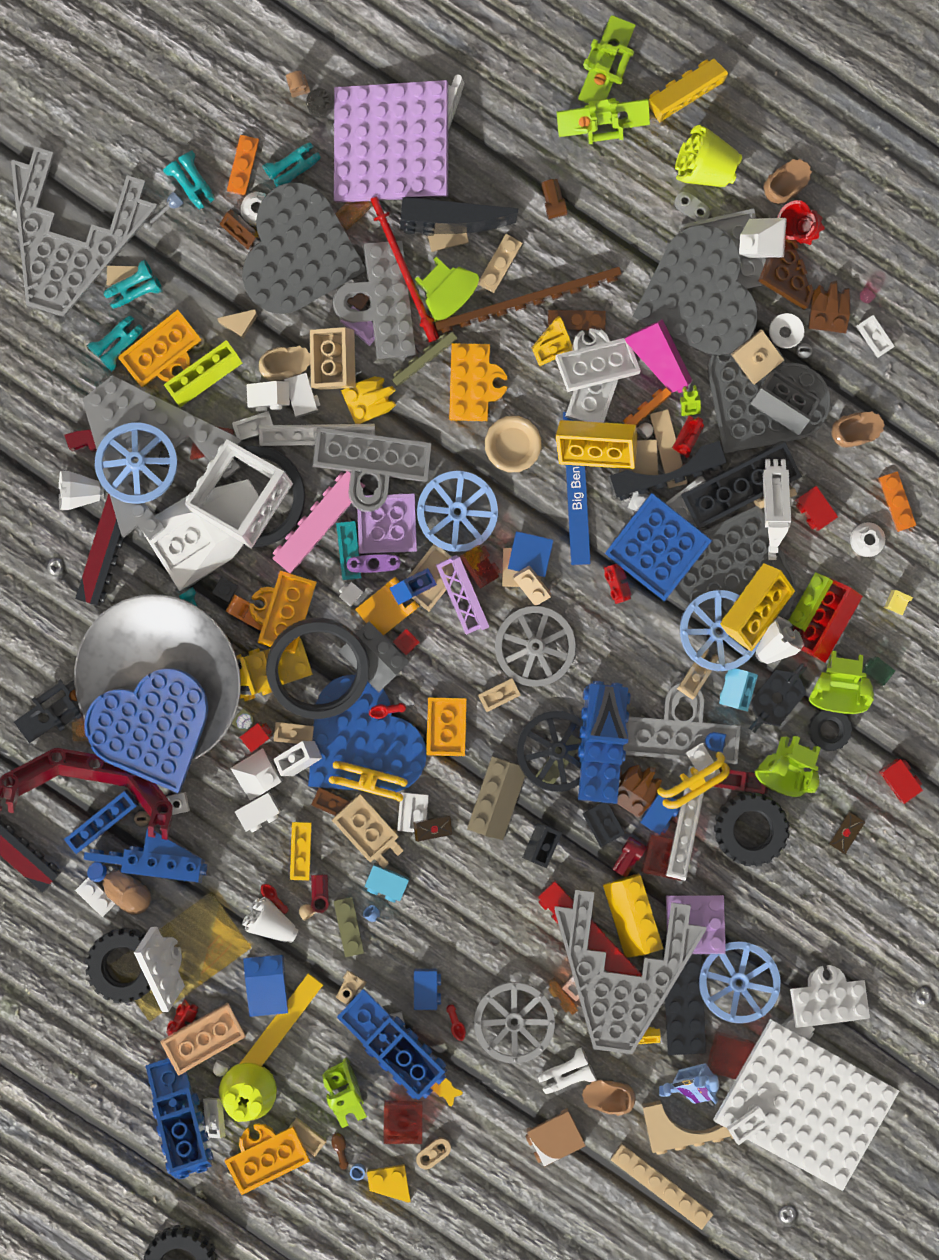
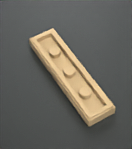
M669 410L649 414L664 474L681 468L683 465L680 453L672 448L676 438ZM687 480L676 484L675 481L668 482V489L685 485Z

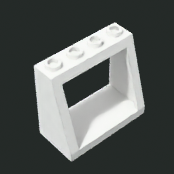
M226 440L218 448L214 460L209 462L205 474L198 479L194 491L187 496L185 505L192 512L252 548L293 483L283 470L235 443ZM234 456L270 478V481L238 530L201 508Z

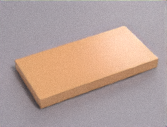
M226 1003L162 1039L160 1043L179 1076L246 1036L229 1003Z

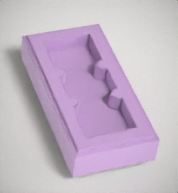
M342 319L340 320L347 328L353 329L354 334L370 346L374 342L372 321L350 323Z

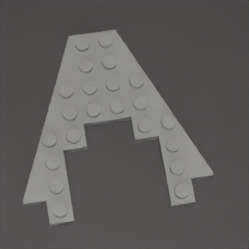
M35 147L29 165L15 160L11 161L26 305L65 317L157 209L158 205L141 200L146 184L145 180L127 175L110 230L91 224L86 243L53 233L51 229L56 214L40 209L38 206L54 152Z
M113 375L82 399L96 449H98L99 444L110 431L128 423H145L160 429L170 439L174 449L189 437L209 462L214 460L218 448L226 440L238 446L242 443L239 438ZM132 431L121 434L114 439L126 450L132 452ZM138 431V452L145 448L156 436L148 432ZM110 444L103 457V461L126 459L123 454ZM232 459L222 475L225 480L240 469V466L234 459ZM127 465L103 468L105 478L110 485H112ZM132 471L116 490L127 495H134V490L129 486L133 482ZM110 495L123 537L136 527H139L151 541L165 529L145 503H127Z
M575 889L573 908L555 906L554 910L593 1049L633 1054L705 933L706 926L688 924L691 905L671 902L664 960L644 957L642 976L604 971L606 952L587 949L595 892Z

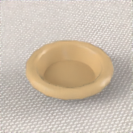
M506 416L497 420L489 428L485 437V451L489 460L498 469L506 472H521L530 468L537 461L542 449L541 436L537 427L528 419L520 416Z

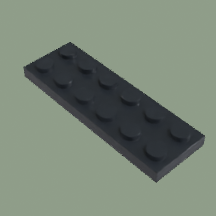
M666 939L662 940V960H664ZM692 954L665 998L668 1055L706 1053L704 1000L699 987V976L702 968L701 954Z

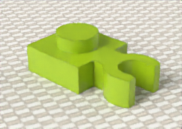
M696 385L693 386L691 392H688L686 387H683L684 397H680L681 415L701 414V400Z

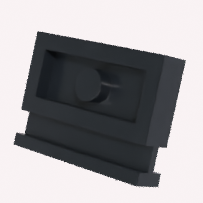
M602 802L582 813L600 847L625 834L608 803Z

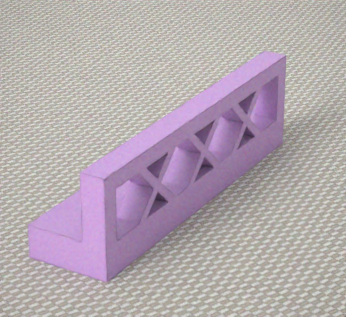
M456 555L436 564L465 634L467 635L478 629L484 630L489 628L460 557ZM452 563L454 568L452 576L445 575L442 567ZM453 580L460 582L462 586L459 594L451 591L450 587ZM460 598L468 600L469 605L466 611L458 607ZM467 616L475 617L477 625L467 628L465 623Z

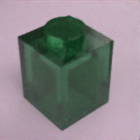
M870 657L864 664L865 669L863 670L866 675L880 686H884L896 672L879 657H874L873 659Z

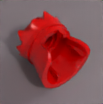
M800 200L791 201L784 205L777 218L787 219L785 238L796 240L800 244L811 245L812 240L818 239L820 231L825 229L821 222L822 216L817 211L810 210L809 206Z

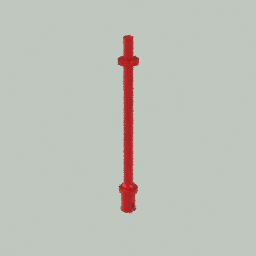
M377 196L371 198L370 200L377 214V217L373 219L374 221L379 220L421 317L420 327H423L428 342H432L440 336L434 326V319L428 316L388 223L386 217L390 213H384Z

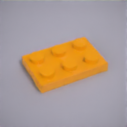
M428 697L427 755L465 756L466 698Z

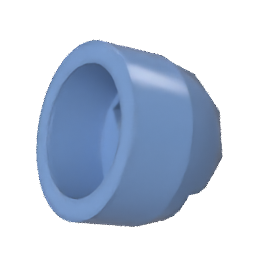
M370 905L364 910L363 917L370 922H376V918L380 917V912L374 905Z
M356 1163L351 1167L350 1176L354 1180H362L366 1174L365 1166Z

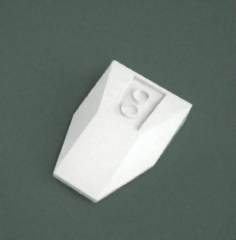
M249 479L214 488L201 508L238 530L259 498V495ZM187 496L155 515L165 529L151 541L146 537L179 591L189 588L232 560L244 545L239 540L192 512L185 505Z

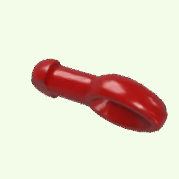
M404 703L390 706L378 704L369 710V715L372 718L381 719L389 713L404 712L406 705Z
M262 884L260 889L262 896L268 898L283 914H287L289 909L277 897L276 889L272 885Z
M450 1004L447 1006L446 1011L452 1022V1035L455 1039L463 1041L466 1036V1029L458 1020L455 1006Z

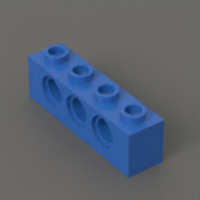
M125 790L64 840L74 853L77 854L136 808L139 803L128 790Z

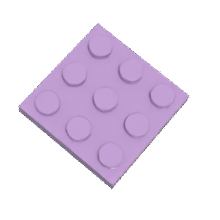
M415 494L387 495L385 503L373 512H364L357 509L359 554L417 551Z
M724 895L666 896L667 931L671 902L691 905L688 924L706 926V931L692 954L726 953Z

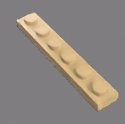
M622 1143L610 1158L617 1166L701 1230L713 1216L710 1210Z

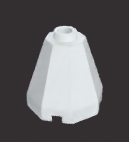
M60 471V510H70L100 501V497L104 496V488L100 486V481L71 471Z
M777 617L770 624L756 649L755 656L760 662L769 664L795 655L802 649L804 643L801 635L796 629L792 631L790 628L792 624L788 620Z

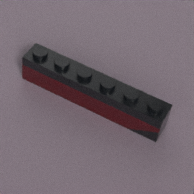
M109 493L75 598L96 606H100L101 603L105 602L107 592H105L106 585L111 583L113 574H111L112 566H116L119 557L116 555L117 550L122 548L124 542Z
M0 820V856L42 893L45 892L61 874L58 871L59 868L51 861L48 863L41 851L31 848L29 846L30 842L23 836L19 837L15 833L16 830L8 823L4 824Z

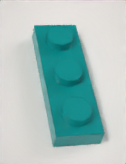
M356 521L336 523L342 580L361 579V573L351 572L347 568V561L352 557L359 556Z

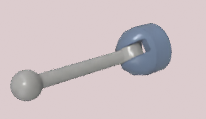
M173 191L167 198L168 205L150 221H146L144 228H151V224L169 208H178L184 202Z

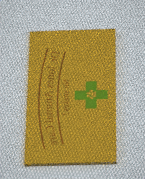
M212 892L159 929L162 937H173L178 941L174 947H181L182 960L178 972L185 986L174 1004L252 948L251 944L248 943ZM132 949L109 965L121 983L134 981L141 972V966L134 954L135 951ZM152 990L142 998L134 1000L149 1022L163 1013Z

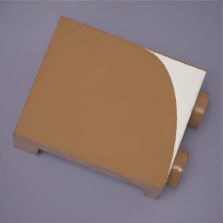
M568 1108L562 1110L561 1114L533 1128H527L528 1134L525 1135L529 1145H534L536 1149L534 1155L538 1163L542 1162L544 1167L585 1147V1142Z

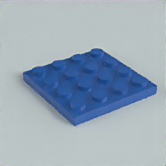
M651 493L605 554L663 601H666L713 540L655 494Z

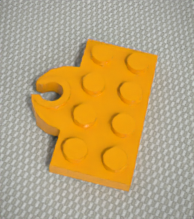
M176 310L119 355L118 358L143 388L157 376L161 380L168 382L175 377L173 369L177 366L182 367L183 370L191 365V358L187 352L199 344L202 339L180 311Z
M452 343L450 421L488 422L489 402L501 399L506 393L507 386L501 388L493 386V381L496 378H501L504 381L508 380L502 368L490 364V344Z
M280 571L275 588L263 587L253 594L251 599L254 601L262 600L265 604L263 608H257L254 604L249 605L253 619L263 625L258 639L259 644L271 647L283 630L298 621L306 619L316 581ZM300 636L294 639L284 651L295 654Z
M254 1124V1129L260 1133L258 1139L251 1138L250 1129L248 1127L245 1129L239 1142L241 1152L224 1160L241 1195L310 1162V1158L294 1126L276 1134L266 1124Z

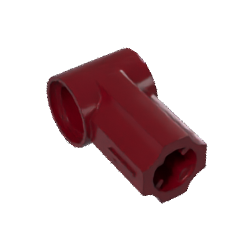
M630 836L612 869L620 875L627 877L636 861H639L644 854L647 846Z
M328 874L311 875V906L315 912L322 913L329 907ZM319 898L323 899L326 903L323 909H319L315 905V901Z

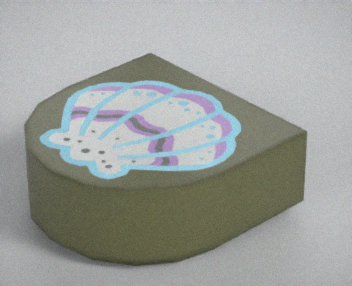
M243 708L232 724L241 731H248L254 725V717Z

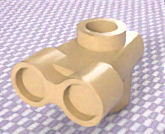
M349 970L345 973L343 977L345 980L336 996L338 1000L347 1005L359 989L363 990L367 983ZM345 990H348L350 992V996H344L343 992Z

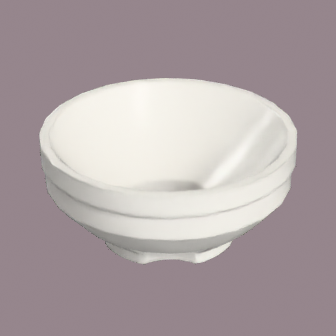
M253 192L248 194L242 201L241 215L249 225L256 227L257 213H254L251 209L253 203H261L267 194Z
M789 313L780 314L771 322L769 336L776 346L785 349L792 348L802 340L804 326L797 316ZM782 327L790 329L791 333L788 338L781 337L779 331Z
M862 523L852 531L850 544L858 555L872 557L883 549L885 534L874 523ZM867 534L874 535V544L867 545L864 537Z

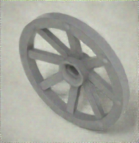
M540 606L525 607L512 613L501 624L495 640L496 657L502 670L510 678H513L514 681L532 687L545 686L557 681L570 668L575 655V637L568 622L557 612ZM529 613L543 614L536 637L533 636L523 615ZM548 616H550L563 627V630L542 640L543 631ZM515 619H519L529 639L528 641L505 633L508 626ZM567 635L568 654L545 647L546 644ZM506 639L524 645L526 648L504 658L502 640ZM533 643L539 644V648L537 650L532 649ZM543 652L565 659L562 667L553 675L542 654ZM529 653L530 655L521 677L514 673L507 663ZM535 656L538 657L547 678L539 680L528 679Z
M507 982L492 988L482 997L476 1008L474 1029L480 1045L490 1056L505 1063H523L536 1058L547 1048L554 1034L555 1017L550 1002L537 988L526 983ZM511 990L510 1013L493 998L495 995ZM517 990H523L534 995L535 997L518 1013ZM539 1001L544 1006L548 1019L523 1018ZM489 1002L505 1016V1019L481 1020L485 1006ZM513 1018L518 1020L516 1024L511 1023ZM505 1025L502 1031L489 1044L482 1033L481 1026ZM524 1025H548L542 1042L539 1043ZM509 1031L512 1032V1055H506L494 1049ZM518 1031L536 1047L534 1050L518 1055Z

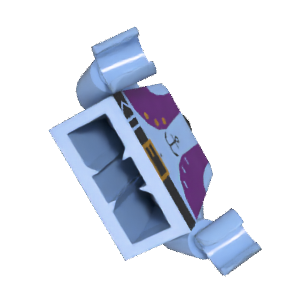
M705 1063L678 1070L673 1083H665L663 1086H659V1095L666 1097L670 1096L671 1093L680 1092L692 1103L696 1104L706 1101L712 1107L719 1100L716 1093L720 1085L718 1077L713 1075Z

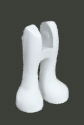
M582 1047L576 1050L574 1058L570 1061L552 1067L538 1076L539 1082L546 1081L552 1077L555 1080L554 1083L543 1088L545 1094L559 1091L579 1081L593 1082L597 1080ZM585 1066L581 1070H578L577 1072L571 1075L562 1077V1075L566 1072Z

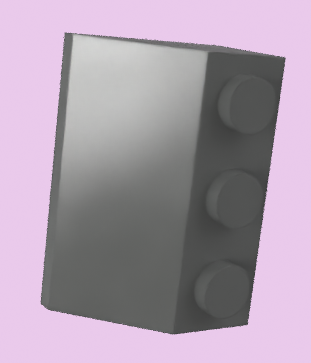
M773 369L757 391L751 405L799 435L811 420L821 399Z
M369 621L356 635L362 642L368 656L369 673L367 681L379 693L409 661ZM346 643L338 652L357 670L356 657L350 646Z

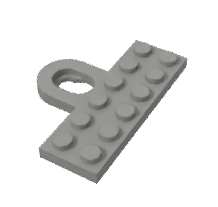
M397 241L399 249L404 258L403 243L402 241ZM389 242L365 243L363 246L368 282L348 283L339 288L333 297L334 311L340 319L346 322L373 321L377 359L415 356L408 287ZM362 293L369 297L370 307L366 311L350 309L346 304L347 300L353 298L356 294Z
M317 427L312 467L349 471L348 494L351 503L360 511L373 512L378 510L387 499L389 477L427 482L431 443ZM367 474L373 475L378 481V488L374 491L372 497L364 496L363 488L360 485L361 477Z
M679 683L671 687L667 692L664 719L629 716L628 723H626L628 743L623 745L626 755L689 760L685 752L703 743L715 762L717 760L715 756L717 752L711 751L706 747L705 738L711 732L726 734L723 749L724 763H738L741 726L702 723L704 697L700 690L693 700L689 698L693 713L688 720L681 721L675 715V707L679 704L680 698L686 696L677 689L680 685Z

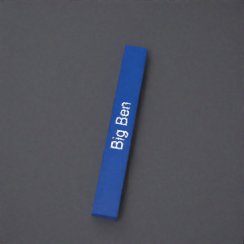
M563 412V420L576 421L565 417L566 412ZM566 465L571 565L590 564L585 466Z

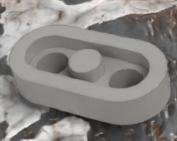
M681 192L676 196L674 202L676 209L694 222L708 219L710 215L708 206L692 194ZM686 198L688 204H683L681 199ZM697 210H702L704 214L699 216Z

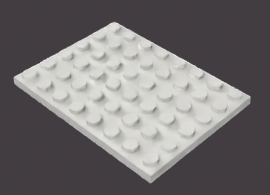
M770 1019L713 1120L727 1128L756 1106H759L770 1124L748 1138V1140L843 1191L898 1095L899 1090Z

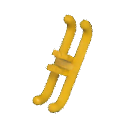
M717 752L715 755L717 760L701 771L692 767L690 769L691 777L684 773L681 774L680 778L683 782L672 789L658 788L657 793L665 798L673 797L686 788L691 790L675 801L664 799L663 805L668 809L681 807L727 778L730 768L728 764L724 763V754ZM721 767V773L705 782L704 777Z
M333 762L335 769L361 774L360 781L357 782L338 776H330L329 782L331 784L354 788L397 801L404 799L401 793L376 787L377 779L406 786L408 784L406 779L346 762Z

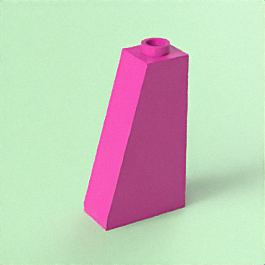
M663 319L624 338L626 343L671 393L675 391L681 393L683 392V387H686V390L689 388L688 385L692 382V378Z

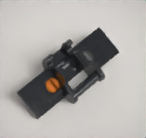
M60 679L55 686L37 698L34 697L32 700L36 706L15 720L14 723L30 744L55 725L61 732L69 722L75 718H81L83 715L79 710L74 680L65 685ZM63 689L66 695L47 708L43 706L42 703ZM39 713L48 714L49 720L41 722L38 719Z

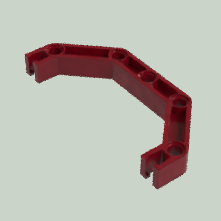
M54 748L5 773L0 778V804L3 798H7L6 804H8L9 813H14L19 796L58 775L128 787L150 816L148 837H156L154 828L156 824L165 825L161 826L160 830L162 831V839L167 840L173 812L171 802L157 784L137 775H131L132 773L109 764L96 754Z

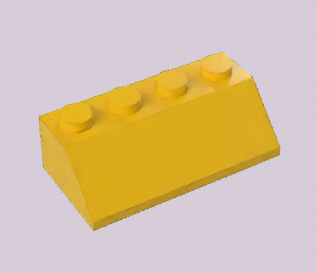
M706 59L698 65L699 68L695 71L688 70L679 81L672 80L663 91L656 90L650 94V99L648 100L649 107L660 123L724 83L728 72L715 59L711 61Z
M560 420L556 433L559 464L635 469L637 451L636 425Z
M763 563L740 597L734 602L727 615L724 616L720 625L728 635L749 651H753L795 590L781 570Z
M638 873L602 884L624 955L628 958L662 950V942L641 875Z

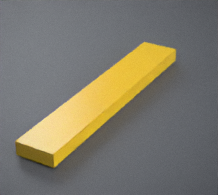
M308 973L287 1000L288 1013L277 1014L240 1064L253 1063L262 1067L322 988L323 983Z

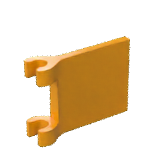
M396 577L355 609L366 624L370 621L383 636L420 607L416 601H413L407 607L403 603L398 605L390 590V587L400 582Z

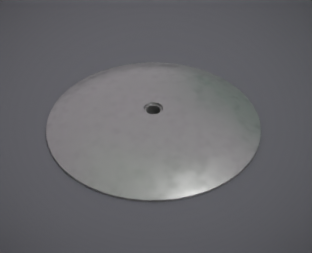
M157 594L140 595L123 600L111 606L93 622L79 646L75 660L74 685L81 713L85 719L86 713L93 701L108 691L114 689H130L135 691L139 682L156 670L175 668L185 671L200 683L208 701V716L195 750L193 761L211 750L223 738L236 715L241 692V678L234 649L228 637L214 619L197 606L185 600Z

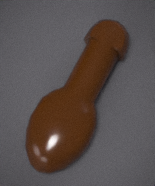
M336 1132L332 1136L331 1144L337 1152L339 1167L345 1170L349 1166L344 1151L346 1140L342 1134Z

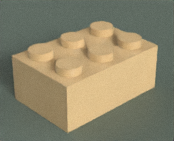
M343 327L310 330L311 388L319 390L356 388L355 336L353 329Z

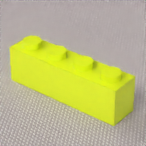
M226 340L166 382L164 386L179 407H182L243 363Z

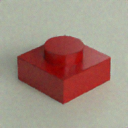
M405 629L393 643L407 655L419 641Z

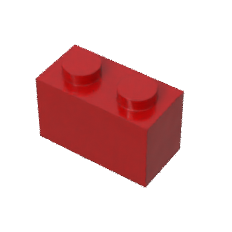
M817 486L812 487L795 499L797 502L795 504L796 508L801 514L804 513L808 518L806 522L812 530L816 529V531H819L838 518Z
M259 722L239 738L250 752H253L272 738L270 733L273 731L267 723L262 724V722Z
M897 758L880 770L879 773L899 801L905 804L923 791L920 787L922 783L916 775L912 776L909 771L911 769L909 764L905 760L902 761Z

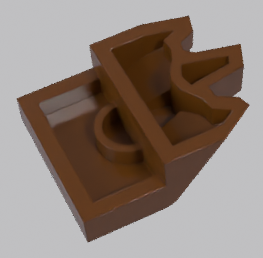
M837 280L830 283L828 291H825L823 286L819 285L812 296L808 329L846 334L850 317V288H845L843 292H839Z
M638 764L629 767L620 777L621 782L619 783L617 804L638 818L651 806L662 783L661 778L652 779L656 768L649 767L644 772H641V766Z

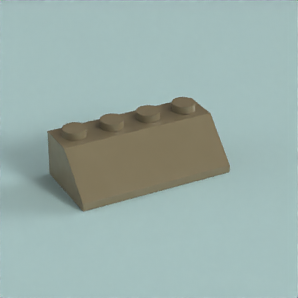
M491 756L467 830L500 840L504 839L525 778L518 764Z

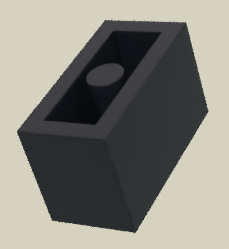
M537 823L522 858L547 868L562 833Z

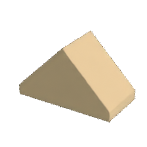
M250 310L220 317L218 322L233 333L244 338L258 315L256 310Z

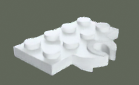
M589 329V336L593 339L591 343L584 340L585 333L582 330L575 336L572 346L573 351L558 354L555 357L567 392L637 375L641 371L633 349L626 343L625 339L610 341L602 329L600 331Z
M150 927L134 954L161 1011L169 1012L185 986L178 972L182 960L181 947H174L178 942L175 938L162 937L158 927Z
M827 965L830 978L825 980L823 978V966L817 967L808 977V987L790 989L795 1028L870 1019L865 980L847 982L842 971L832 965Z

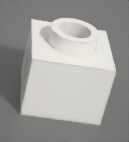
M352 582L350 584L345 583L339 590L341 593L339 597L351 607L364 592Z
M186 792L166 796L173 806L172 815L190 811ZM174 801L180 802L179 808L174 807Z

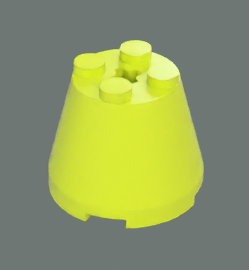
M696 125L690 132L692 134L686 143L683 142L678 153L675 169L678 170L676 179L684 183L725 187L728 183L732 184L736 179L737 173L735 171L737 165L742 160V154H739L736 149L708 128Z
M239 1063L231 1067L223 1076L219 1086V1098L222 1106L228 1115L237 1122L251 1121L263 1117L274 1105L277 1094L276 1082L270 1071L253 1063Z

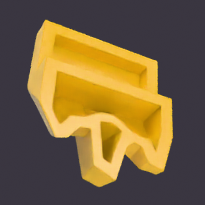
M374 376L356 383V388L341 390L355 424H363L373 418L386 414L396 406L394 401L388 400L389 396L396 389L393 386L383 388L384 378Z

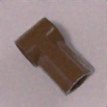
M549 179L542 182L548 220L566 216V204L561 196L558 179Z

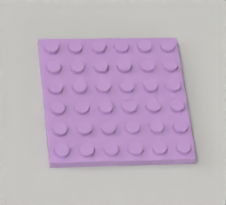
M447 80L334 87V201L336 203L371 201L370 199L376 196L379 200L402 199V197H448Z

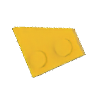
M560 316L555 318L531 347L539 366L555 360L558 354L573 351V345Z
M405 1164L367 1170L370 1191L407 1203L411 1202Z

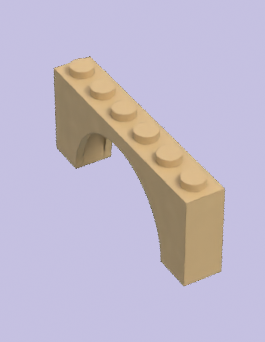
M660 1100L642 1104L652 1153L664 1154L669 1149L683 1150L688 1145L702 1146L707 1141L721 1142L726 1137L731 1136L733 1138L728 1129L720 1124L706 1130H690L677 1125L667 1116Z

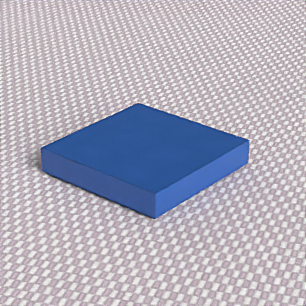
M516 531L508 569L521 571L530 565L537 576L545 577L553 540Z

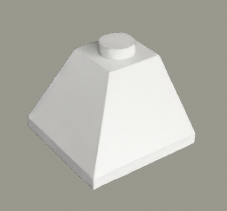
M749 219L740 234L739 254L747 258L784 257L787 219Z
M263 748L230 768L250 801L283 781Z

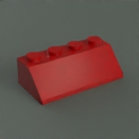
M831 579L833 581L806 631L797 627L793 629V631L796 629L800 633L804 646L801 651L824 663L828 660L863 597L851 587Z

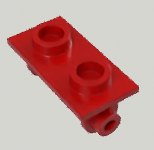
M689 415L672 448L688 458L705 426L703 424L704 420L700 417L694 419Z
M618 564L605 567V579L609 583L610 594L615 604L630 600L632 593L628 582L621 584L620 581L627 579L624 569Z
M184 999L182 1004L178 1005L174 1019L167 1025L166 1033L168 1036L187 1026L184 1023L185 1021L192 1023L198 1013V1006L195 1004L190 1005Z

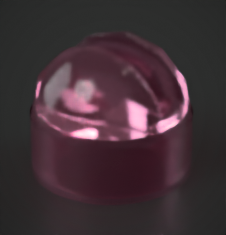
M866 287L860 292V299L864 303H870L876 298V295Z

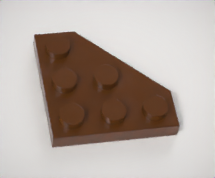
M785 238L784 257H767L758 281L800 308L806 309L810 304L814 290L812 284L809 285L806 277L808 273L803 259H800L798 255L796 240Z

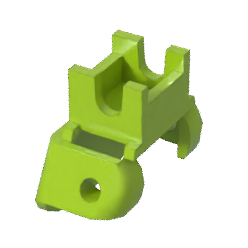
M437 257L434 259L436 267L423 281L418 276L415 278L416 284L427 293L426 305L435 322L446 319L459 310L472 296L479 282L478 274L462 267H457L456 269L453 267L450 270Z
M832 651L831 657L827 661L826 673H821L809 697L810 703L826 711L844 714H858L867 711L874 700V691L870 679L866 678V673H862L863 655H859L858 660L837 658V651Z
M793 736L791 744L788 746L790 738L781 737L777 752L768 755L755 770L757 779L769 789L789 797H799L804 793H815L820 782L819 772H817L818 767L815 766L820 747L814 746L813 750H810L807 746L803 747L799 745L800 737ZM804 768H810L812 771H804Z
M343 1058L342 1063L329 1068L323 1074L324 1087L329 1091L326 1094L328 1106L333 1110L342 1128L349 1126L346 1120L348 1113H353L358 1121L367 1117L355 1073L348 1058ZM335 1075L338 1076L336 1080L332 1079ZM349 1083L346 1090L334 1094L333 1090Z

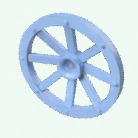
M128 423L113 429L103 438L96 452L95 470L103 488L114 498L133 504L145 503L158 498L170 487L177 472V455L172 442L160 429L145 423ZM132 431V452L126 450L114 439L121 434ZM138 431L148 432L156 436L145 448L138 452ZM161 441L166 446L170 458H144ZM109 444L126 457V459L103 461L104 453ZM133 459H139L137 463H132ZM146 464H170L165 480L162 482L146 467ZM127 465L112 485H110L105 478L103 468ZM132 471L134 495H127L116 490ZM141 471L158 486L155 490L141 495L139 472Z
M464 471L446 472L431 480L422 491L417 506L418 522L424 535L437 547L452 552L468 551L481 545L491 535L497 522L498 505L492 489L480 477ZM458 478L455 502L450 499L439 483L448 479ZM464 479L470 480L481 487L467 501L461 503ZM433 488L436 489L449 508L425 505L426 499ZM486 493L490 502L491 512L467 510V507ZM460 509L461 514L455 515L454 510ZM424 511L448 514V516L429 530L425 521ZM466 516L490 518L488 527L482 535L468 521ZM453 520L452 544L445 543L434 536L435 533ZM459 521L467 527L476 540L467 544L457 545Z
M725 590L710 591L698 596L685 609L680 622V639L688 656L701 667L713 671L732 670L747 662L756 651L758 644L753 651L745 650L729 637L720 625L722 622L721 598L730 599L735 602L740 595ZM711 598H715V623L698 607L700 603ZM693 611L710 627L709 629H688L689 618ZM717 628L721 630L720 635L716 633ZM688 635H710V637L696 653L690 644ZM723 640L742 656L734 662L725 664ZM714 641L717 644L719 664L709 662L701 657Z
M731 942L725 944V951L743 949L738 973L735 972L726 954H710L700 971V992L705 1004L716 1016L732 1023H749L763 1017L776 1003L780 992V975L774 960L762 948L747 942ZM751 951L761 957L765 964L745 975L744 972L749 952ZM720 956L731 978L708 971L715 958ZM768 968L770 969L773 987L749 982L750 979ZM707 978L728 983L729 986L710 997L707 989ZM736 980L741 981L742 985L740 987L736 985ZM747 988L771 993L768 1002L762 1009L758 1007L747 991ZM734 991L730 1014L717 1007L714 1002L729 992ZM740 993L743 994L754 1010V1014L736 1016Z

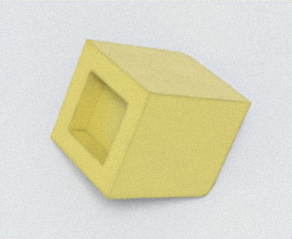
M891 590L884 608L903 615L908 602L912 601L913 597L897 590Z

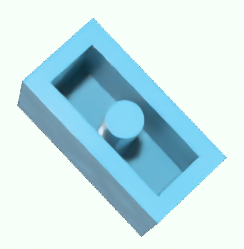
M737 668L728 670L723 690L720 693L719 704L748 712L758 675Z
M374 864L365 887L368 888V892L378 895V893L386 895L385 899L395 903L396 900H401L409 878Z

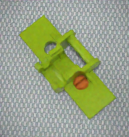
M611 15L600 44L598 40L593 39L591 43L592 49L588 59L586 58L583 64L584 68L589 72L578 97L579 101L588 104L590 101L607 99L613 82L622 84L625 69L630 57L634 54V51L627 48L636 26L635 24ZM611 40H615L618 42L619 45L612 46L608 43ZM616 54L622 56V59L614 75L609 73Z
M615 98L590 101L585 108L556 111L558 136L587 134L589 144L612 139L623 140L624 128L650 125L648 99L621 103L616 101ZM625 111L627 116L624 119H619V112ZM602 124H612L613 128L618 129V131L592 134V132L598 130L597 126Z

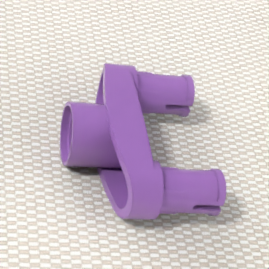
M396 555L357 556L347 561V568L354 573L385 572L398 569L401 561ZM374 558L379 561L377 569H371L368 566L370 559Z

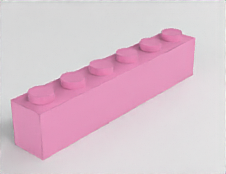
M341 472L335 479L337 482L333 488L329 486L323 493V500L320 503L316 501L310 508L311 514L308 517L304 516L298 522L300 527L295 532L292 530L286 536L287 542L283 547L279 545L274 550L273 554L275 556L272 559L290 574L350 506L351 501L348 494L350 472ZM360 482L361 487L364 489L365 485Z

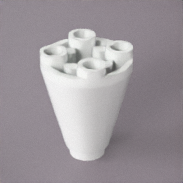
M256 898L252 904L253 910L250 915H246L242 922L245 930L249 933L271 939L293 942L298 933L295 925L268 898Z

